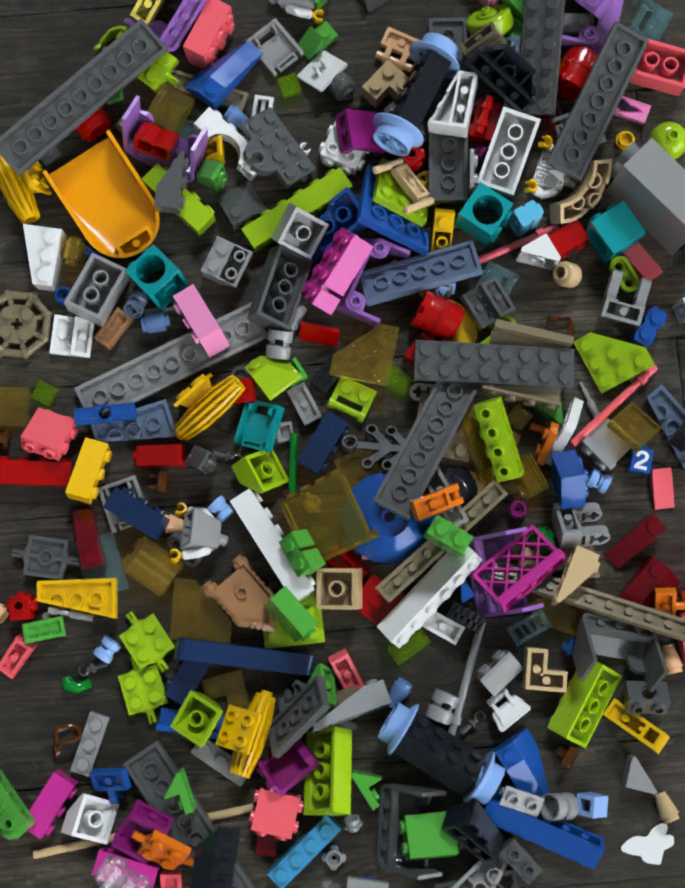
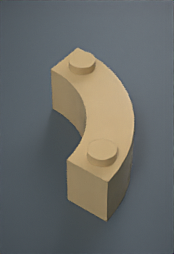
M612 159L591 161L575 190L564 200L550 204L551 224H564L575 221L596 206L602 198L605 186L609 183Z

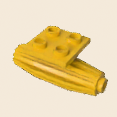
M0 156V189L9 207L22 224L36 222L39 220L40 214L33 193H43L49 196L52 194L49 188L51 185L41 171V164L37 161L21 176H18Z
M211 373L206 376L202 374L190 384L192 388L187 387L175 397L178 400L173 404L175 408L179 405L188 408L174 426L176 437L180 440L188 441L206 430L230 409L245 390L243 383L236 376L230 375L212 387L210 378L213 375Z
M262 690L261 693L257 692L248 709L230 704L228 706L215 744L233 750L230 767L231 773L250 778L262 755L272 725L276 698L272 697L273 693Z

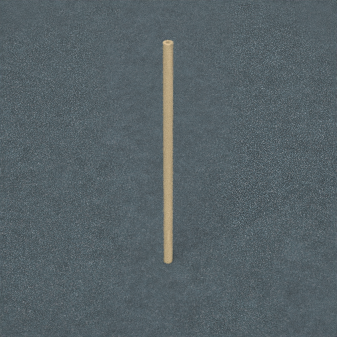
M252 803L207 814L213 821L250 813L251 810L255 811V805ZM115 833L110 834L108 843L112 842ZM85 839L33 851V857L38 859L102 845V843Z

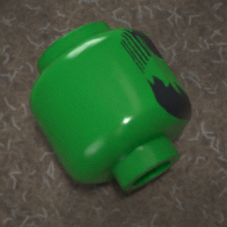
M548 526L537 527L556 548L559 547L556 545L558 542L556 534ZM532 532L529 535V543H537L538 536ZM540 547V555L552 553L549 548Z

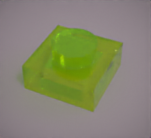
M296 73L277 79L284 99L302 93Z
M39 380L31 398L51 407L59 389Z

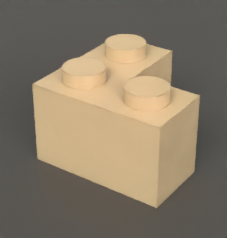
M387 60L362 86V97L375 108L388 95L395 100L399 94L403 93L404 88L402 86L408 76L390 60Z
M524 646L522 688L566 693L568 672L558 669H547L548 649Z

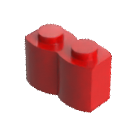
M143 122L134 136L133 147L142 153L152 154L160 160L170 161L179 147L180 136L171 130L161 129L155 124Z

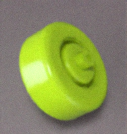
M495 4L474 12L466 22L470 37L477 33V31H480V29H483L487 24H490L491 21H493L502 35L506 34L514 25L510 7L505 4Z

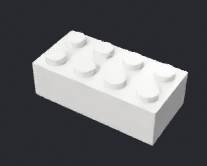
M503 106L478 177L477 186L481 182L497 193L509 197L514 196L541 119Z

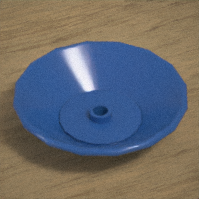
M381 472L367 476L352 488L344 502L342 523L346 538L357 553L373 562L393 564L405 561L427 541L422 536L434 515L421 521H415L412 514L410 520L407 521L373 503L372 501L387 473ZM385 514H392V520H386Z

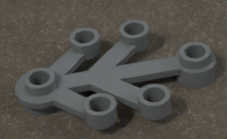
M369 424L366 427V435L374 438L378 443L360 442L354 435H346L342 439V448L348 453H352L355 450L377 451L369 458L362 460V469L369 472L373 469L375 463L389 453L398 454L405 439L397 432L395 426H388L386 428V437L394 439L398 443V445L391 444L378 431V427L375 424ZM397 454L390 460L387 459L382 462L383 472L388 473L390 468H385L384 466H391ZM365 463H370L371 465H370V466H365L364 464H365Z

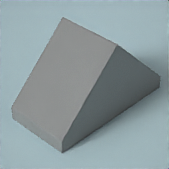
M631 753L627 755L621 784L627 788L656 794L657 790L636 756Z

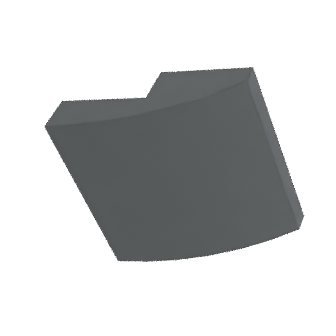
M496 276L481 283L478 287L460 297L479 331L492 325L496 319L500 320L516 310Z

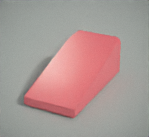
M639 242L622 253L630 262L639 279L644 277L653 280L663 272Z
M671 467L651 470L649 479L654 510L674 508Z
M23 633L16 636L0 661V671L10 679H13L38 644L36 642L24 644Z
M346 649L328 657L343 689L354 684L357 690L365 686Z

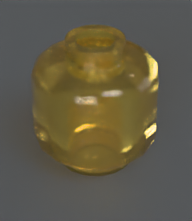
M68 237V239L62 241L59 257L65 261V265L77 267V264L85 262L87 245L83 243L84 240L77 237Z

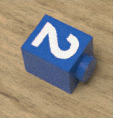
M640 444L632 447L628 454L626 472L640 475L650 474L654 450H649L648 446Z

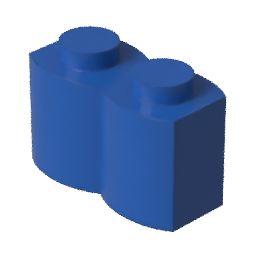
M657 307L651 308L643 315L640 326L631 334L629 343L642 347L649 346L654 341L657 330L665 323L667 313Z

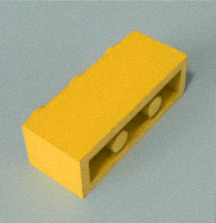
M85 437L65 491L68 498L91 504L93 499L97 498L99 481L104 479L106 472L104 469L105 464L110 462L112 456L108 443Z

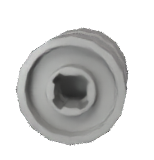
M268 328L267 340L270 342L266 345L265 356L289 360L292 350L289 344L293 342L294 332ZM276 340H283V344H277Z
M435 688L431 698L433 704H429L425 716L440 723L450 725L453 717L451 711L456 709L460 698Z
M561 792L546 793L542 796L545 800L540 812L546 820H572L577 816L579 803L574 794Z

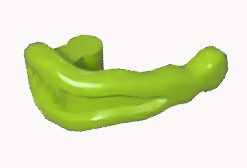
M116 26L109 29L102 36L99 43L94 46V54L98 55L108 42L114 37L117 39L129 28Z

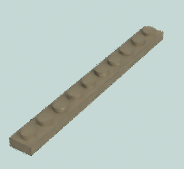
M499 559L495 563V568H507V562ZM510 563V568L521 569V566ZM495 572L494 581L506 580V572ZM509 573V582H517L520 579L521 573ZM549 576L535 587L531 593L553 599L560 579ZM581 585L561 601L568 605L685 642V619Z

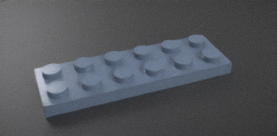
M471 240L426 253L425 256L418 255L363 271L360 279L365 300L369 307L482 275L483 272L474 242Z

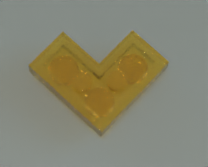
M241 669L201 681L204 693L210 699L226 695L228 704L244 709L249 708L250 701Z

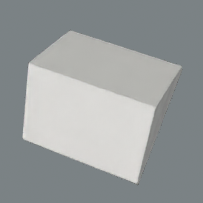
M547 234L523 246L516 257L517 262L552 271L561 259Z

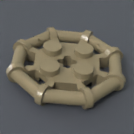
M7 289L0 296V306L6 301L9 303V306L4 307L0 312V336L5 340L0 345V357H19L26 360L44 344L49 343L53 313L38 298L36 292H19ZM14 299L27 301L25 305H17ZM35 305L41 314L36 316L32 312L31 307ZM19 320L22 326L15 330L13 323ZM39 321H43L41 334L37 332ZM37 337L38 340L27 348L26 343H28V340ZM10 344L20 345L21 350L8 348Z

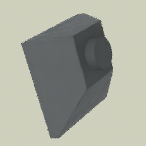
M249 179L215 198L234 231L244 227L243 225L247 221L256 220L262 212L267 210Z

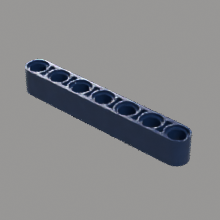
M178 637L174 658L312 676L316 655Z

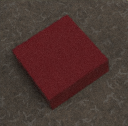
M267 834V836L257 835L255 855L275 857L278 841L275 839V836Z

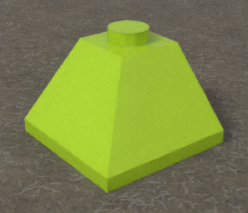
M259 356L244 367L270 401L302 378L293 365L284 359Z
M265 450L258 451L243 457L231 466L240 484L260 494L289 482L274 450L271 453L265 452Z
M190 690L170 727L200 748H203L224 711L215 701L203 693Z

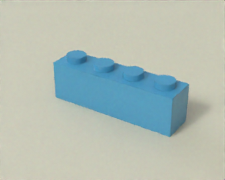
M321 816L269 868L267 875L279 888H284L341 831V824L333 816Z

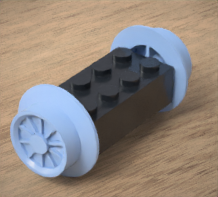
M426 33L421 41L411 43L409 54L415 63L410 71L413 73L411 77L405 80L402 86L404 88L403 93L399 94L395 99V109L389 113H377L373 117V124L376 128L373 139L379 147L391 154L407 156L411 148L420 147L423 144L424 138L418 129L444 77H453L460 69L459 63L456 60L459 54L458 47L453 41L441 34Z
M398 702L388 715L377 736L378 739L388 744L387 754L390 755L394 751L399 757L463 796L464 803L474 798L483 805L487 804L499 787L505 773V768L495 763V752L490 751L487 755H484L431 722L426 717L417 713L419 704L408 708Z

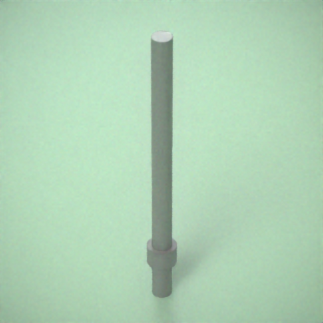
M485 622L479 633L475 632L458 693L460 699L456 709L453 711V717L448 730L454 736L456 735L458 725H461V713L484 632Z

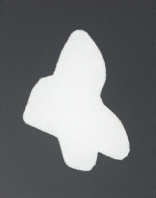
M660 823L650 831L648 836H634L628 839L621 846V850L630 855L641 856L642 860L646 863L660 865L664 850L674 845V837L666 835L668 825Z

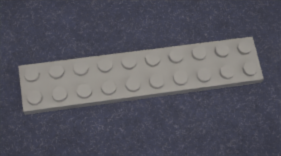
M251 303L216 319L230 346L209 358L201 343L196 344L191 335L194 331H191L74 389L83 408L99 406L101 404L137 403L267 340V332L264 327L246 319ZM106 409L102 412V419L110 415V410Z

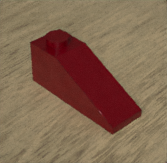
M93 507L72 512L77 548L83 570L106 565L107 561Z
M653 513L647 514L604 555L619 569L653 542L667 528Z

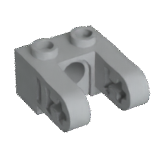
M613 269L598 316L635 327L640 326L652 280L641 277L632 304L623 303L616 299L623 272Z
M559 502L553 503L551 521L560 549L574 548L577 545L581 547L601 545L610 540L608 528L604 525L581 526V523L594 522L602 517V511L598 503H586L585 506L561 509Z

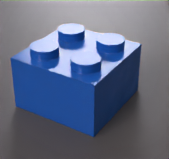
M575 449L551 453V482L561 509L585 506L586 497H588L586 481L589 478L587 470H583L582 458L577 456Z

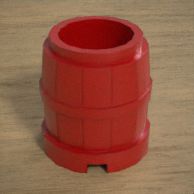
M577 45L565 53L562 60H560L557 91L559 98L568 102L577 99L597 58L594 51Z
M102 106L74 131L83 140L93 141L109 129L111 125L110 116Z
M426 290L414 314L411 325L417 329L421 328L430 333V335L445 340H452L462 323L465 311L459 305L451 302V300L434 295V292Z

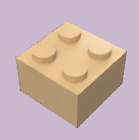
M319 568L317 570V609H362V568Z

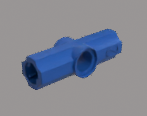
M135 402L74 409V420L76 426L137 420V408ZM106 409H109V417L107 419H102V412Z

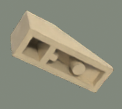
M578 545L571 550L551 602L552 605L555 606L587 578L597 572L600 566V562H598L599 554Z

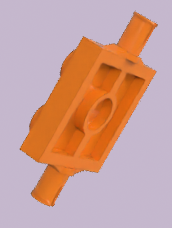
M134 830L131 838L142 843L137 853L142 855L144 859L154 861L167 870L173 871L181 864H185L193 869L194 859L188 857L192 849L191 847L157 830L148 835Z

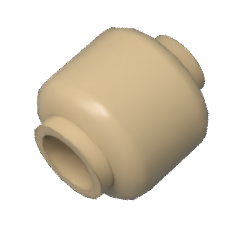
M563 261L558 263L553 270V280L559 286L574 288L581 281L582 271L577 264Z

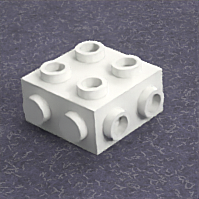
M335 121L334 125H330L327 130L326 136L328 138L326 142H322L319 147L320 160L328 167H341L346 175H356L357 171H361L364 166L365 160L363 158L365 154L370 152L353 150L348 154H341Z

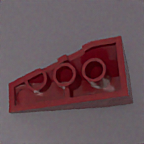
M648 556L616 597L652 608L654 607L655 588H676L680 581L655 556Z

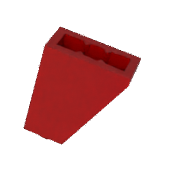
M182 444L137 446L136 451H133V462H136L138 467H187V463L184 462L187 458V448Z

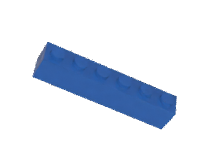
M497 790L487 804L481 805L495 826L502 828L506 832L518 835L526 841L538 844L544 849L556 852L564 858L574 860L582 866L594 869L605 851L603 837L567 821H548L542 816L541 812H539L538 817L499 805L502 795H499Z

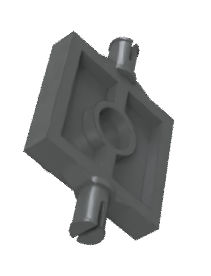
M29 535L28 545L25 550L14 548L12 552L20 553H12V557L23 558V575L64 580L68 565L80 566L81 564L73 562L81 561L80 558L69 557L70 540Z

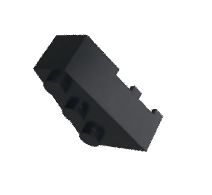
M473 800L448 807L441 829L481 862L487 863L498 860L504 837L479 802Z

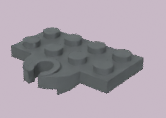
M271 107L241 122L239 127L249 139L243 152L244 160L246 163L253 156L259 158L260 163L255 162L250 168L258 173L259 176H268L274 173L286 189L315 172L316 167Z
M317 674L308 684L295 679V682L292 683L294 691L287 688L282 698L278 697L279 714L272 720L269 731L273 757L279 759L330 708L324 677Z

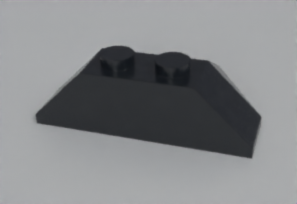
M508 43L478 47L464 62L517 111L525 113L536 102V69Z
M220 826L196 845L190 888H233L241 828Z

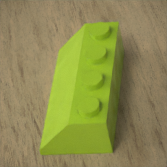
M596 662L583 681H579L576 670L573 678L568 683L566 693L561 697L555 713L551 716L547 728L586 748L622 675Z
M333 726L313 733L311 730L306 731V744L320 765L305 777L303 815H351L352 730Z

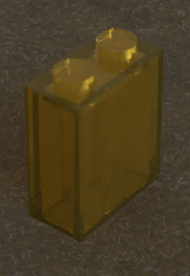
M140 537L133 546L135 550L132 554H127L123 559L121 570L158 596L163 597L186 564L182 560H179L177 563H171L169 559L176 558L175 555L169 554V551L149 537Z

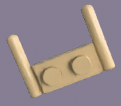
M402 158L372 168L374 174L388 170L392 171L391 174L396 182L406 192L409 199L413 201V204L403 208L405 214L434 204V198L429 197L430 193L409 166L404 164Z

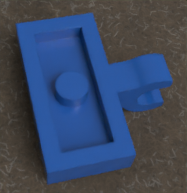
M98 768L89 772L94 791H108L111 804H118V799H124V791L131 787L126 768Z

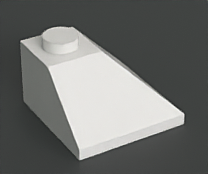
M82 793L67 811L61 833L107 845L119 803L111 804L109 800Z

